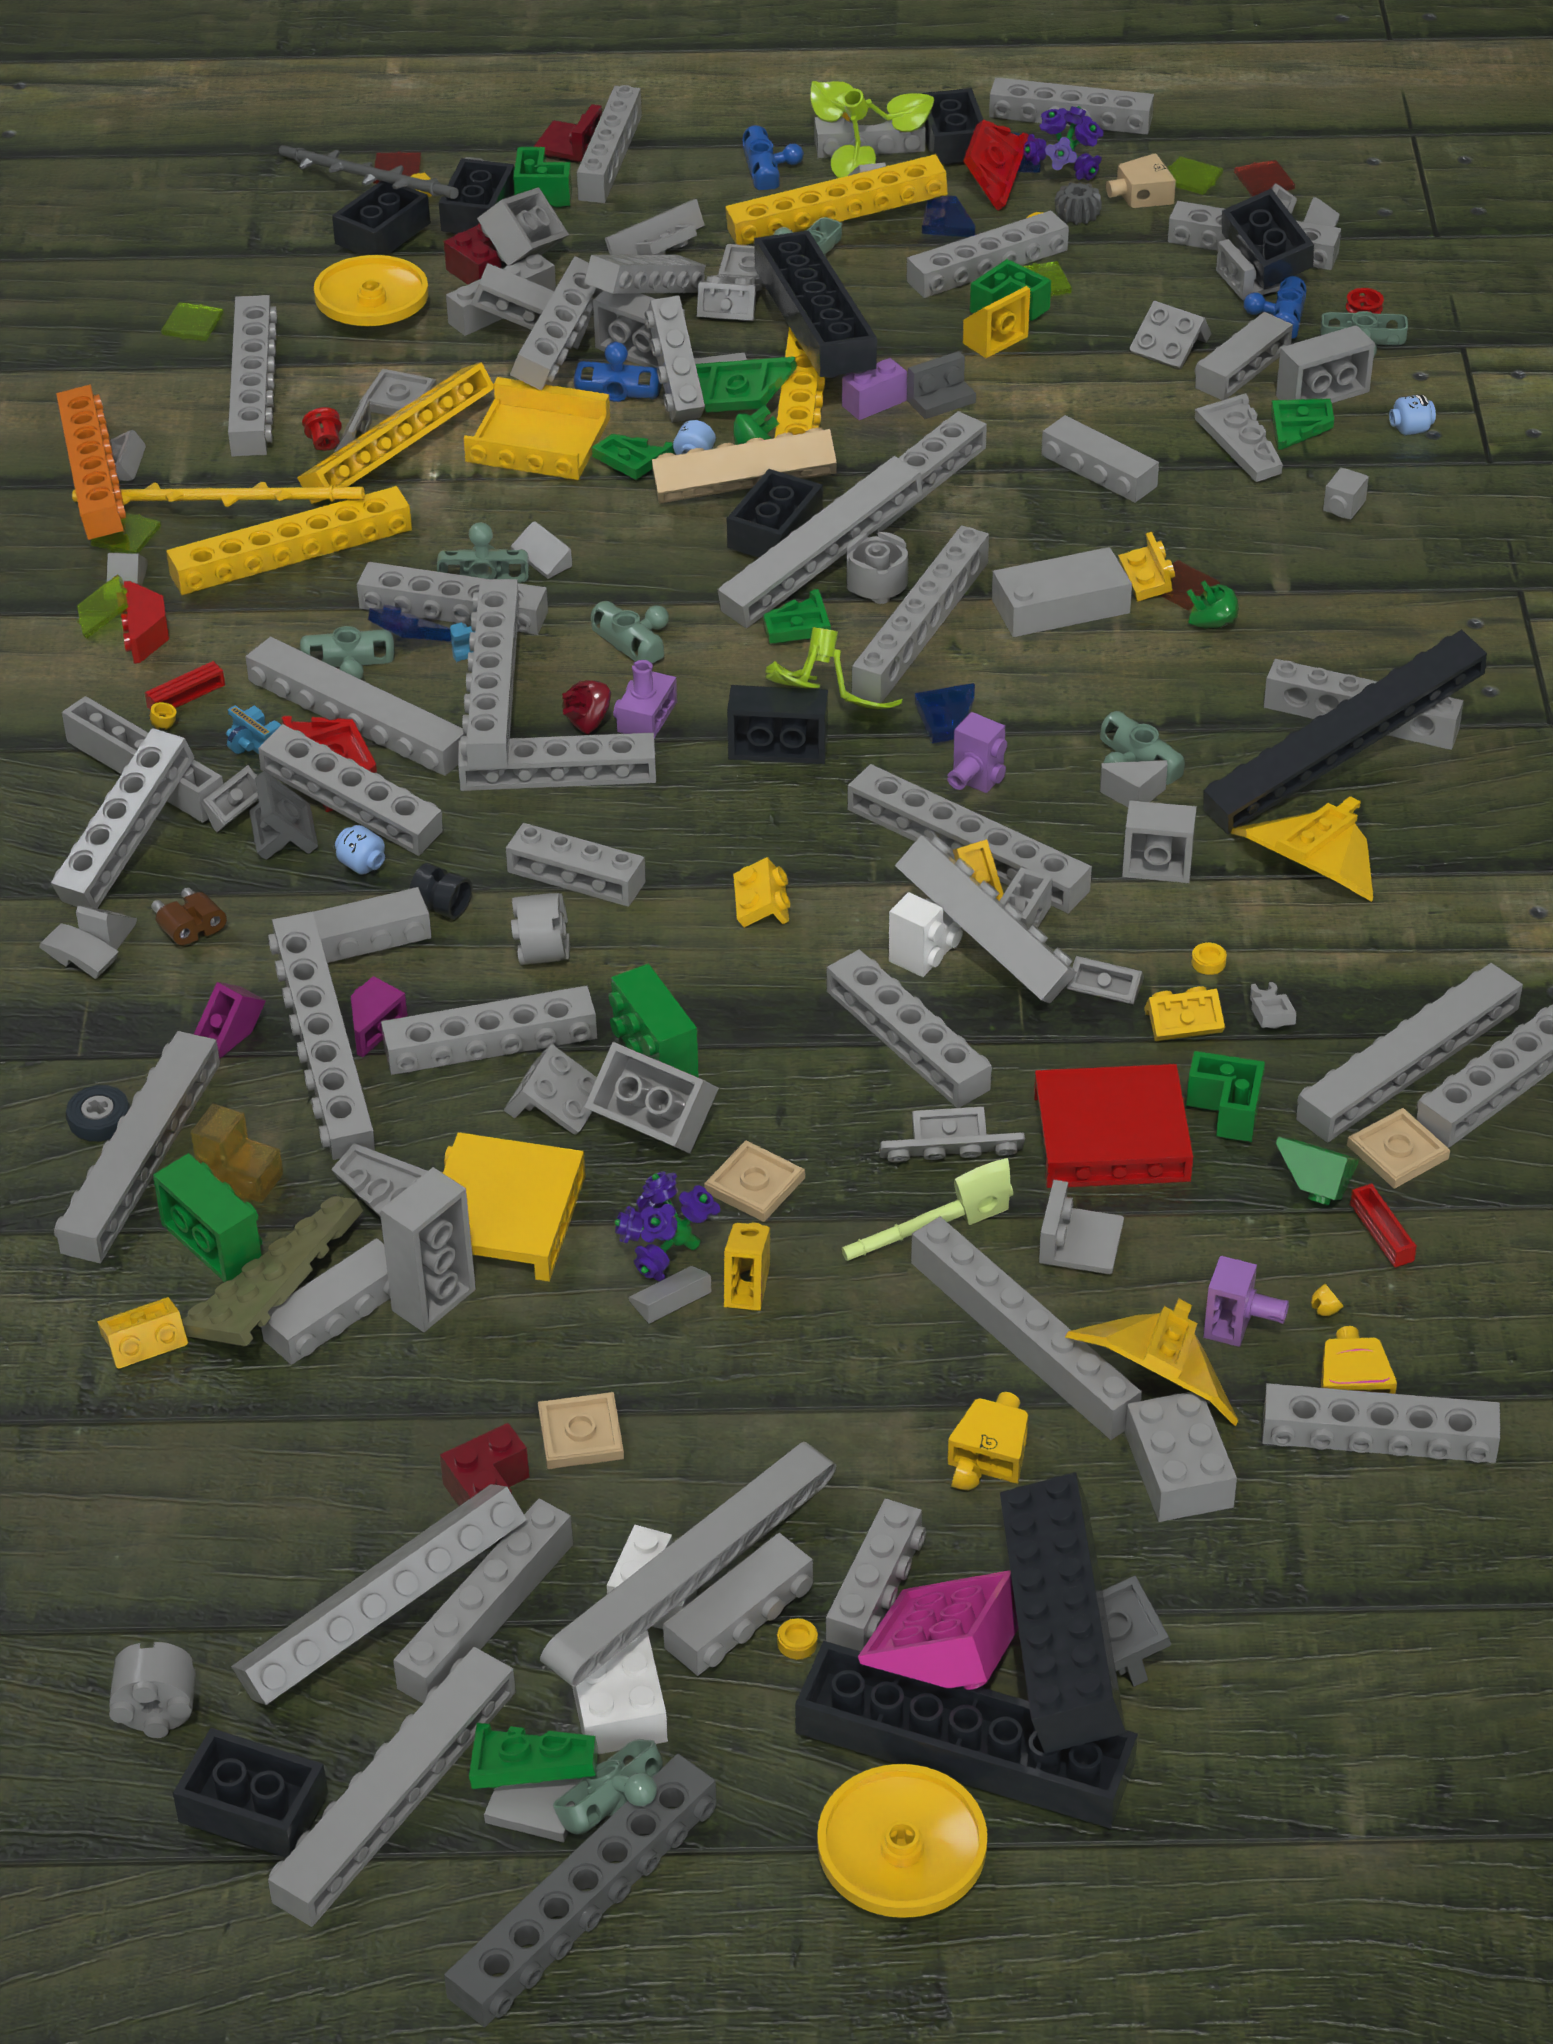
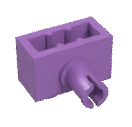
M891 358L878 362L877 369L867 370L861 374L847 373L845 374L847 376L842 377V407L858 420L907 401V371Z
M638 660L633 663L634 666L632 665L633 680L629 681L626 693L622 699L616 701L613 716L617 718V732L624 734L654 733L655 738L677 703L676 677L653 672L651 662Z
M971 712L955 728L953 770L947 775V781L953 788L962 790L968 785L987 793L996 783L1002 781L1006 772V766L1004 765V753L1007 748L1005 725Z
M1220 1256L1208 1287L1203 1338L1240 1347L1251 1315L1284 1324L1289 1308V1300L1257 1294V1290L1254 1289L1256 1264Z

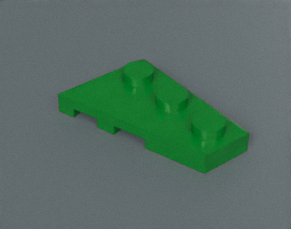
M477 1723L469 1772L472 1789L498 1788L506 1785L536 1784L544 1781L596 1776L598 1757L596 1736L548 1731L542 1736L526 1734L525 1728L510 1726L508 1732L491 1730L490 1724Z

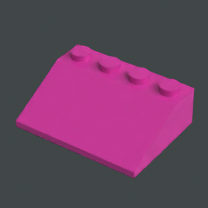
M1011 1570L903 1589L858 1655L860 1664L945 1688L963 1686L964 1689H975L987 1683L1019 1629Z

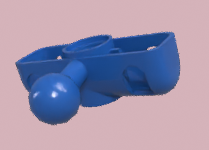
M759 125L750 126L743 133V150L754 187L757 190L776 189L780 186V174L777 164L786 162L790 165H797L803 159L804 151L800 145L795 143L787 145L782 152L774 154L773 143L769 140L767 131Z
M1287 277L1281 282L1277 292L1276 304L1266 301L1262 294L1252 292L1244 299V308L1251 315L1266 312L1293 324L1292 338H1296L1305 305L1306 284L1299 277Z
M612 342L607 345L605 357L609 363L581 361L577 364L574 374L575 389L609 394V400L613 402H620L626 397L655 399L659 396L662 384H660L657 368L623 364L627 358L628 351L623 343ZM591 367L594 369L592 380L581 379L584 368ZM648 372L651 374L650 385L638 384L641 373Z

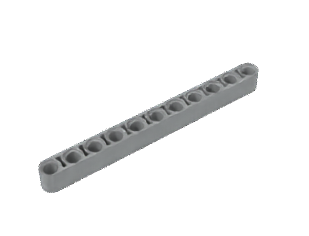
M807 1442L800 1443L557 1633L545 1646L540 1656V1661L572 1687L577 1686L822 1490L832 1478L836 1470V1464Z

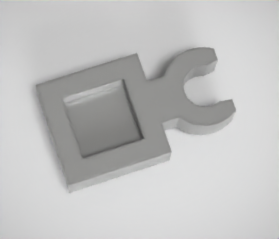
M1269 982L1268 990H1260L1256 984H1251L1250 1000L1252 1001V1011L1262 1028H1279L1284 1025L1296 1024V1011L1286 994L1277 995V985L1275 983Z

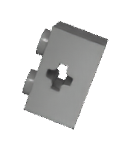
M1021 867L1000 899V902L1004 906L1009 902L1024 915L1021 921L1028 928L1032 925L1038 928L1051 907L1052 877Z

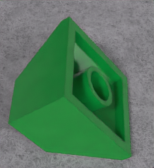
M1277 1138L1276 1145L1297 1185L1301 1190L1310 1192L1308 1199L1329 1205L1331 1199H1342L1357 1168L1359 1159L1292 1138Z

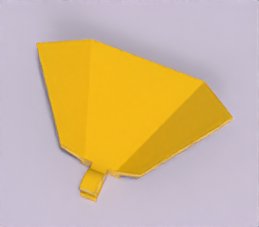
M1349 796L1337 807L1327 803L1316 812L1232 828L1231 834L1246 837L1338 882L1367 900L1373 901L1367 839L1355 824L1358 815L1353 813L1355 809L1360 808L1361 801Z
M1180 1298L1177 1300L1174 1310L1164 1306L1160 1313L1134 1315L1067 1332L1065 1338L1107 1347L1210 1401L1234 1426L1239 1421L1201 1343L1195 1335L1198 1323L1188 1319L1192 1305Z

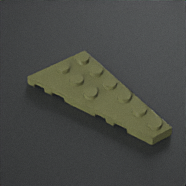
M334 1196L325 1200L318 1212L311 1217L299 1221L295 1225L293 1232L285 1238L274 1241L268 1247L269 1251L259 1259L245 1264L238 1276L219 1285L215 1289V1294L207 1301L193 1306L188 1311V1316L182 1320L186 1336L247 1346L253 1339L250 1333L256 1325L259 1327L264 1326L271 1317L268 1313L270 1308L283 1304L313 1270L310 1262L316 1256L318 1259L323 1258L329 1251L327 1246L329 1240L342 1236L363 1212L358 1200Z

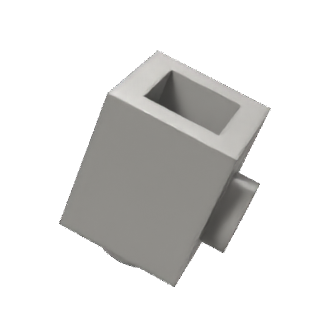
M1341 467L1326 485L1323 511L1351 520L1366 501L1369 476Z

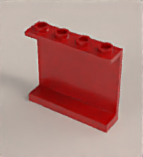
M1177 1064L1035 1070L1034 1100L1039 1102L1046 1152L1045 1180L1047 1188H1052L1053 1180L1068 1182V1187L1191 1182L1193 1153Z

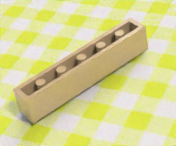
M812 428L803 434L783 433L774 439L768 440L753 438L739 445L724 443L715 449H691L686 454L675 455L673 453H665L659 455L656 459H652V468L658 502L660 504L753 488L768 469L802 479L836 474L837 462L830 429Z

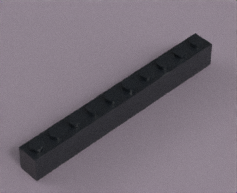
M1462 629L1452 636L1444 637L1436 646L1426 652H1420L1412 661L1404 666L1394 668L1386 677L1375 684L1367 685L1359 694L1341 701L1330 712L1317 716L1309 725L1299 731L1291 732L1277 745L1264 749L1256 758L1248 763L1238 765L1232 773L1220 780L1211 782L1203 790V810L1227 835L1230 834L1232 828L1241 827L1484 675L1487 653Z

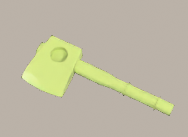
M1008 1158L982 1165L954 1180L956 1201L842 1247L841 1250L845 1260L849 1261L861 1255L866 1256V1253L899 1240L903 1241L904 1238L911 1236L912 1233L939 1216L946 1222L963 1216L968 1225H972L1008 1210L1009 1197L1013 1196Z

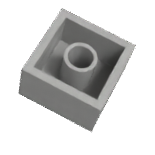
M1129 800L1122 877L1189 883L1197 806Z

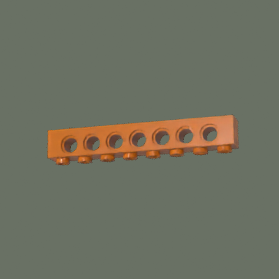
M91 384L56 393L79 512L87 538L90 540L124 531L121 519L127 518L123 505L120 483L116 473L117 469L100 395L93 394Z

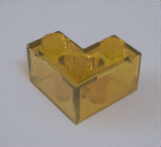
M212 1103L191 1131L195 1159L199 1163H206L213 1175L222 1183L227 1182L235 1194L241 1198H248L262 1203L283 1175L280 1149L248 1139L244 1113Z

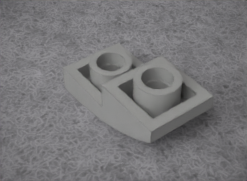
M62 923L39 946V948L65 967L73 962L94 979H97L117 959L119 951L99 938L81 929Z

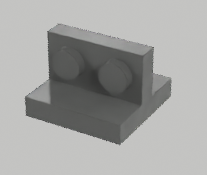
M960 351L908 368L907 401L924 419L976 403L975 391L964 381L965 356Z
M264 770L255 778L259 803L250 810L257 854L267 860L274 853L282 850L289 841L306 853H311L318 847L310 804Z
M1136 1575L1103 1590L1115 1669L1119 1675L1126 1673L1133 1687L1148 1680L1142 1659L1171 1646L1170 1638Z

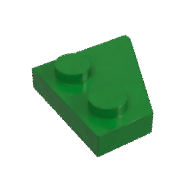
M1331 398L1272 400L1271 412L1277 450H1283L1328 431L1334 426Z
M611 434L592 447V457L635 480L653 469L652 459H656L659 455L665 453L675 454L672 442H665L663 447L648 445V439L630 438L619 434Z
M819 589L810 591V598L800 603L794 599L781 608L773 609L763 614V625L769 644L811 639L813 627L831 630Z

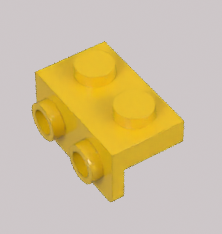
M766 857L733 874L737 920L744 928L771 914H774L782 924L789 922L788 908L791 905L786 893L788 878L780 866L776 867Z

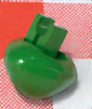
M766 405L751 416L748 414H737L733 427L735 445L744 444L753 438L772 439L768 433L779 425V422L774 416L768 421H764L765 417L771 413Z
M1204 580L1201 582L1204 588L1201 596H1196L1192 589L1186 591L1194 604L1189 616V624L1200 628H1222L1232 624L1238 617V599L1229 587L1220 584L1209 587Z

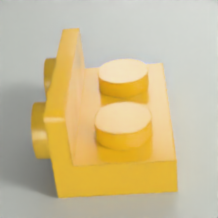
M1152 532L1146 533L1147 547L1118 555L1119 563L1132 583V592L1137 602L1173 591L1171 578L1175 577L1172 562L1170 559L1165 560L1166 553L1162 541L1156 542Z
M1199 986L1188 989L1186 993L1172 994L1171 991H1161L1149 997L1144 1007L1145 1015H1150L1155 1041L1222 1033L1225 1029L1217 989L1206 990V987Z
M169 1297L97 1321L100 1333L110 1347L112 1358L117 1368L186 1346L188 1343L180 1312Z

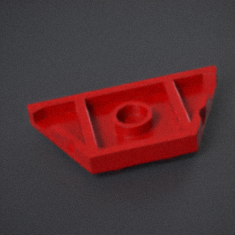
M982 120L976 125L963 161L995 209L999 211L1006 205L1024 155V145L1028 141L1029 135L1023 132L1018 136L1012 134L1008 127L997 126L993 122Z
M292 716L281 717L282 724L302 732L311 740L324 744L335 753L354 760L359 766L372 773H377L376 762L353 719L337 718L329 720L322 717H312L311 722L292 721ZM322 804L326 812H330L333 810L332 808Z

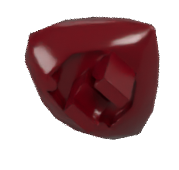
M595 680L579 681L574 684L566 693L562 694L563 715L577 729L585 734H590L599 726L609 709L611 699L609 687L607 684Z

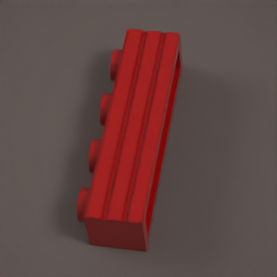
M212 661L145 692L147 708L151 710L152 705L159 702L169 703L177 708L225 686L224 672Z
M1373 1183L1352 1189L1351 1207L1393 1267L1414 1262L1417 1245L1409 1237L1375 1189Z

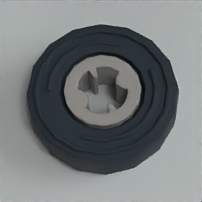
M94 1085L83 1088L72 1096L67 1104L66 1119L71 1132L78 1138L87 1141H105L112 1138L117 1130L119 1119L127 1114L130 1104L126 1095L118 1088L109 1085Z

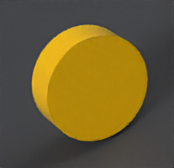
M1202 943L1193 949L1191 963L1197 972L1205 975H1214L1224 970L1227 954L1225 949L1218 944Z
M801 1618L787 1620L779 1627L777 1632L778 1649L784 1656L790 1659L798 1660L811 1656L818 1645L816 1627L808 1620Z

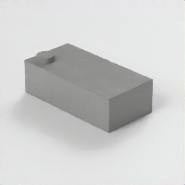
M1110 547L993 571L992 601L1012 637L1130 613L1132 583Z
M434 1167L423 1176L416 1178L408 1188L380 1209L392 1311L422 1332L427 1331L476 1290L466 1188Z

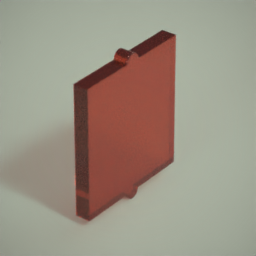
M398 151L396 153L376 154L374 168L390 171L402 165L404 167L402 175L410 177L420 172L421 153H402ZM380 180L374 181L373 184H377Z
M1276 160L1261 163L1254 162L1251 165L1234 168V173L1252 197L1271 189L1275 183L1286 191L1295 189L1294 182Z
M1177 560L1172 564L1175 572V577L1171 578L1173 591L1159 596L1189 611L1194 607V604L1186 591L1192 589L1196 596H1201L1204 592L1201 582L1205 580L1209 587L1218 585L1220 582Z

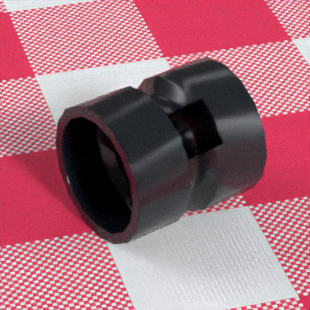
M425 863L418 868L409 888H419L427 909H434L436 913L454 920L459 918L467 909L473 891L470 879L452 872L448 873L445 869L430 863Z

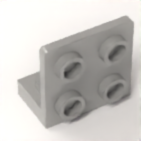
M1229 239L1218 242L1216 271L1242 300L1252 292L1263 295L1279 291L1281 282L1266 289L1261 287L1256 280L1254 265L1242 255L1241 251Z
M711 275L707 276L705 281L699 282L697 317L755 320L756 291L762 290V284H755V278L739 277L735 278V282H727L728 276Z
M1153 301L1130 346V351L1133 354L1181 369L1196 340L1207 343L1211 331L1204 317Z
M551 1044L531 1065L504 1108V1111L513 1118H516L524 1108L531 1111L536 1106L569 1132L577 1135L592 1113L591 1110L584 1108L597 1077Z
M1053 1180L1041 1230L1039 1263L1112 1274L1124 1217L1073 1208V1198L1067 1197L1068 1182Z

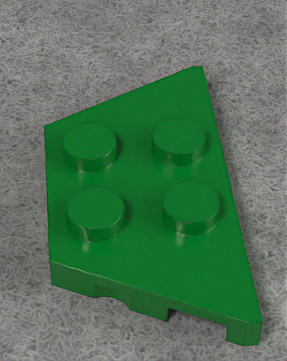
M795 357L695 364L706 412L760 409L769 402L797 368Z

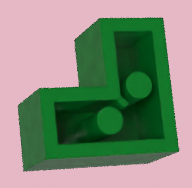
M518 147L514 170L515 195L539 187L551 206H570L572 195L571 163L546 162L545 147Z
M1006 259L971 283L970 312L974 314L982 308L1027 286L1030 288L1029 320L1033 321L1050 309L1051 280Z
M1194 1051L1189 1073L1186 1106L1218 1110L1216 1136L1252 1142L1262 1094L1265 1062Z

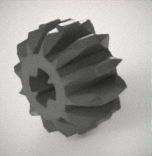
M1070 182L1068 186H1060V191L1056 193L1055 197L1057 216L1060 219H1064L1065 223L1074 222L1076 225L1078 223L1087 224L1088 221H1095L1102 208L1099 189L1092 188L1091 184H1081V182L1078 184Z

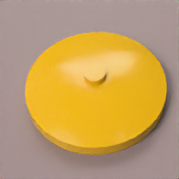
M385 255L357 256L334 263L319 274L314 283L315 303L323 314L341 323L357 326L386 325L414 315L425 305L428 299V281L425 273L418 266L407 260Z
M891 1764L871 1768L853 1776L831 1795L824 1806L818 1824V1855L827 1879L851 1903L864 1910L883 1916L899 1918L918 1917L945 1909L961 1899L973 1887L985 1864L987 1827L978 1803L956 1780L928 1767L911 1764Z

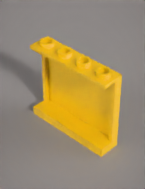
M497 377L494 382L495 399L474 436H464L465 462L579 480L592 455V447L598 443L610 420L609 394L546 384L541 391L521 380Z
M458 1132L453 1146H448L446 1149L445 1168L442 1173L466 1188L472 1255L534 1264L535 1280L550 1282L586 1176L584 1151Z

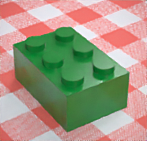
M648 963L611 977L612 992L608 996L613 1009V1018H610V1025L614 1035L617 1038L621 1037L626 1043L627 1048L699 1078L697 1027Z
M188 1153L153 1174L162 1226L224 1282L233 1280L242 1272L245 1264L262 1256L260 1248L262 1239L258 1233L256 1222L259 1218L255 1208L251 1203H244L237 1197L227 1182L222 1183L218 1180L206 1163H199Z

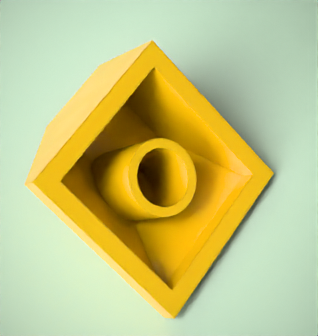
M1025 286L963 320V344L984 358H988L1027 338L1029 332L1030 288Z

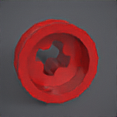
M1371 288L1354 289L1347 294L1346 310L1348 313L1367 311L1381 314L1384 297L1380 292Z
M328 407L316 408L309 411L303 417L304 433L308 438L312 439L313 445L317 450H331L339 444L338 433L342 428L339 413L335 409Z

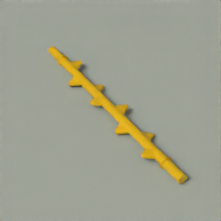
M260 482L253 488L160 489L158 483H152L145 489H120L123 505L130 501L222 500L224 506L228 507L238 500L330 499V501H335V499H364L365 497L364 487H335L330 485V487L268 488L266 482ZM73 490L72 499L74 502H77L76 491Z

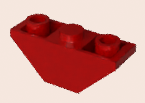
M123 581L125 594H120L119 600L121 613H123L121 614L123 632H129L123 633L125 651H132L133 662L136 664L141 663L169 640L164 598L162 595L132 581Z

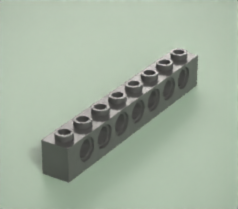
M679 1753L675 1755L652 1777L657 1785V1795L652 1803L642 1807L634 1806L627 1801L444 1974L447 1998L484 2028L495 2017H502L510 2009L513 2000L525 1988L530 1989L537 1984L542 1977L543 1971L555 1959L560 1960L567 1955L573 1942L584 1931L589 1932L596 1927L601 1920L602 1914L611 1905L620 1903L626 1898L631 1886L638 1879L654 1871L660 1858L671 1848L680 1846L693 1826L711 1816L717 1804L716 1782L713 1778ZM640 1834H650L647 1836H639ZM612 1861H621L620 1863H610ZM586 1888L592 1889L590 1891H581L582 1889ZM556 1916H562V1917H563V1918H561V1919H551V1918L556 1917ZM527 1944H532V1945H534V1946L529 1947V1948H523V1947H521V1946L527 1945ZM495 1973H504V1975L498 1977L491 1976Z

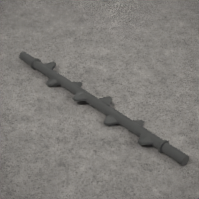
M282 145L279 148L281 156L301 162L299 165L301 170L316 164L328 167L330 173L344 171L364 176L362 181L364 186L380 180L392 183L394 189L408 187L428 192L432 196L440 195L455 199L459 193L457 188L443 185L438 182L437 178L422 180L402 175L404 170L402 165L386 171L372 167V162L358 164L338 159L339 150L322 155L306 151L301 147L293 148Z

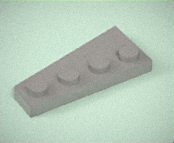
M1246 393L1195 409V420L1255 482L1282 474L1283 464L1271 441H1267L1266 431L1263 425H1259L1254 408H1250L1249 398Z
M355 1143L331 1169L340 1181L380 1217L381 1208L408 1188L416 1178L428 1172Z

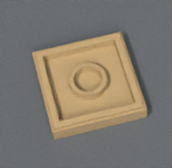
M1404 1108L1349 1136L1347 1146L1394 1189L1448 1160L1450 1156V1149Z
M745 1140L704 1183V1188L713 1197L765 1222L805 1179V1169Z
M614 1392L538 1402L547 1469L624 1459Z

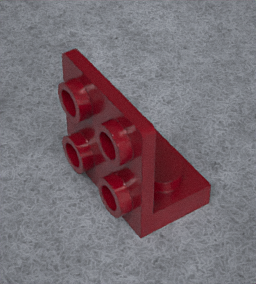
M591 104L586 113L581 115L580 121L577 124L552 121L534 147H545V156L548 157L556 156L575 162L582 161L602 116V106Z

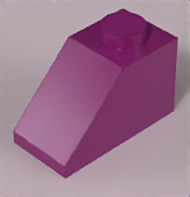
M374 976L365 984L359 986L351 995L357 1055L363 1058L383 1040L381 1021L408 1017L405 993Z
M217 982L194 1035L215 1039L217 1041L219 1059H221L253 1031L266 1000L241 986Z

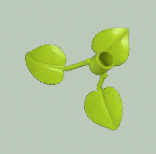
M812 81L811 103L816 115L823 121L835 122L845 112L851 118L856 144L855 146H841L834 152L831 158L833 173L837 178L848 176L859 165L876 164L874 149L870 146L860 147L861 140L857 121L866 116L868 108H871L885 120H892L893 127L898 131L912 132L922 127L926 122L934 104L933 96L920 93L896 96L887 104L889 114H886L875 106L871 99L865 100L861 90L853 88L848 83L840 81Z
M813 627L809 654L803 669L792 672L783 668L775 661L767 666L765 673H767L766 679L778 684L793 685L800 688H820V684L808 682L818 678V676H810L814 662L829 663L830 657H834L840 697L845 699L844 701L870 709H887L900 705L903 700L902 698L889 703H876L863 700L846 691L840 662L841 650L835 649L838 631Z

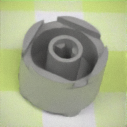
M878 532V536L868 537V533L852 539L847 546V589L859 596L872 599L877 604L887 603L890 601V597L901 593L908 584L909 554L905 541L887 532Z
M546 893L513 897V912L515 918L518 917V919L511 920L513 939H520L521 945H518L520 965L569 959L570 937L569 934H566L568 919L562 894Z
M154 1642L153 1648L140 1649L141 1643L134 1644L123 1649L115 1658L109 1717L114 1722L144 1731L148 1737L162 1738L168 1734L170 1729L182 1725L191 1716L196 1677L195 1669L192 1665L193 1659L185 1650L169 1643Z

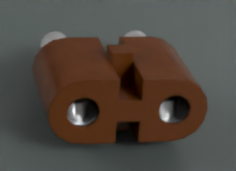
M185 888L181 893L185 901L183 906L177 901L164 905L160 900H155L151 905V908L157 913V924L178 945H186L199 940L197 933L200 931L205 936L216 933L225 926L227 921L226 914L205 893H195L190 888Z

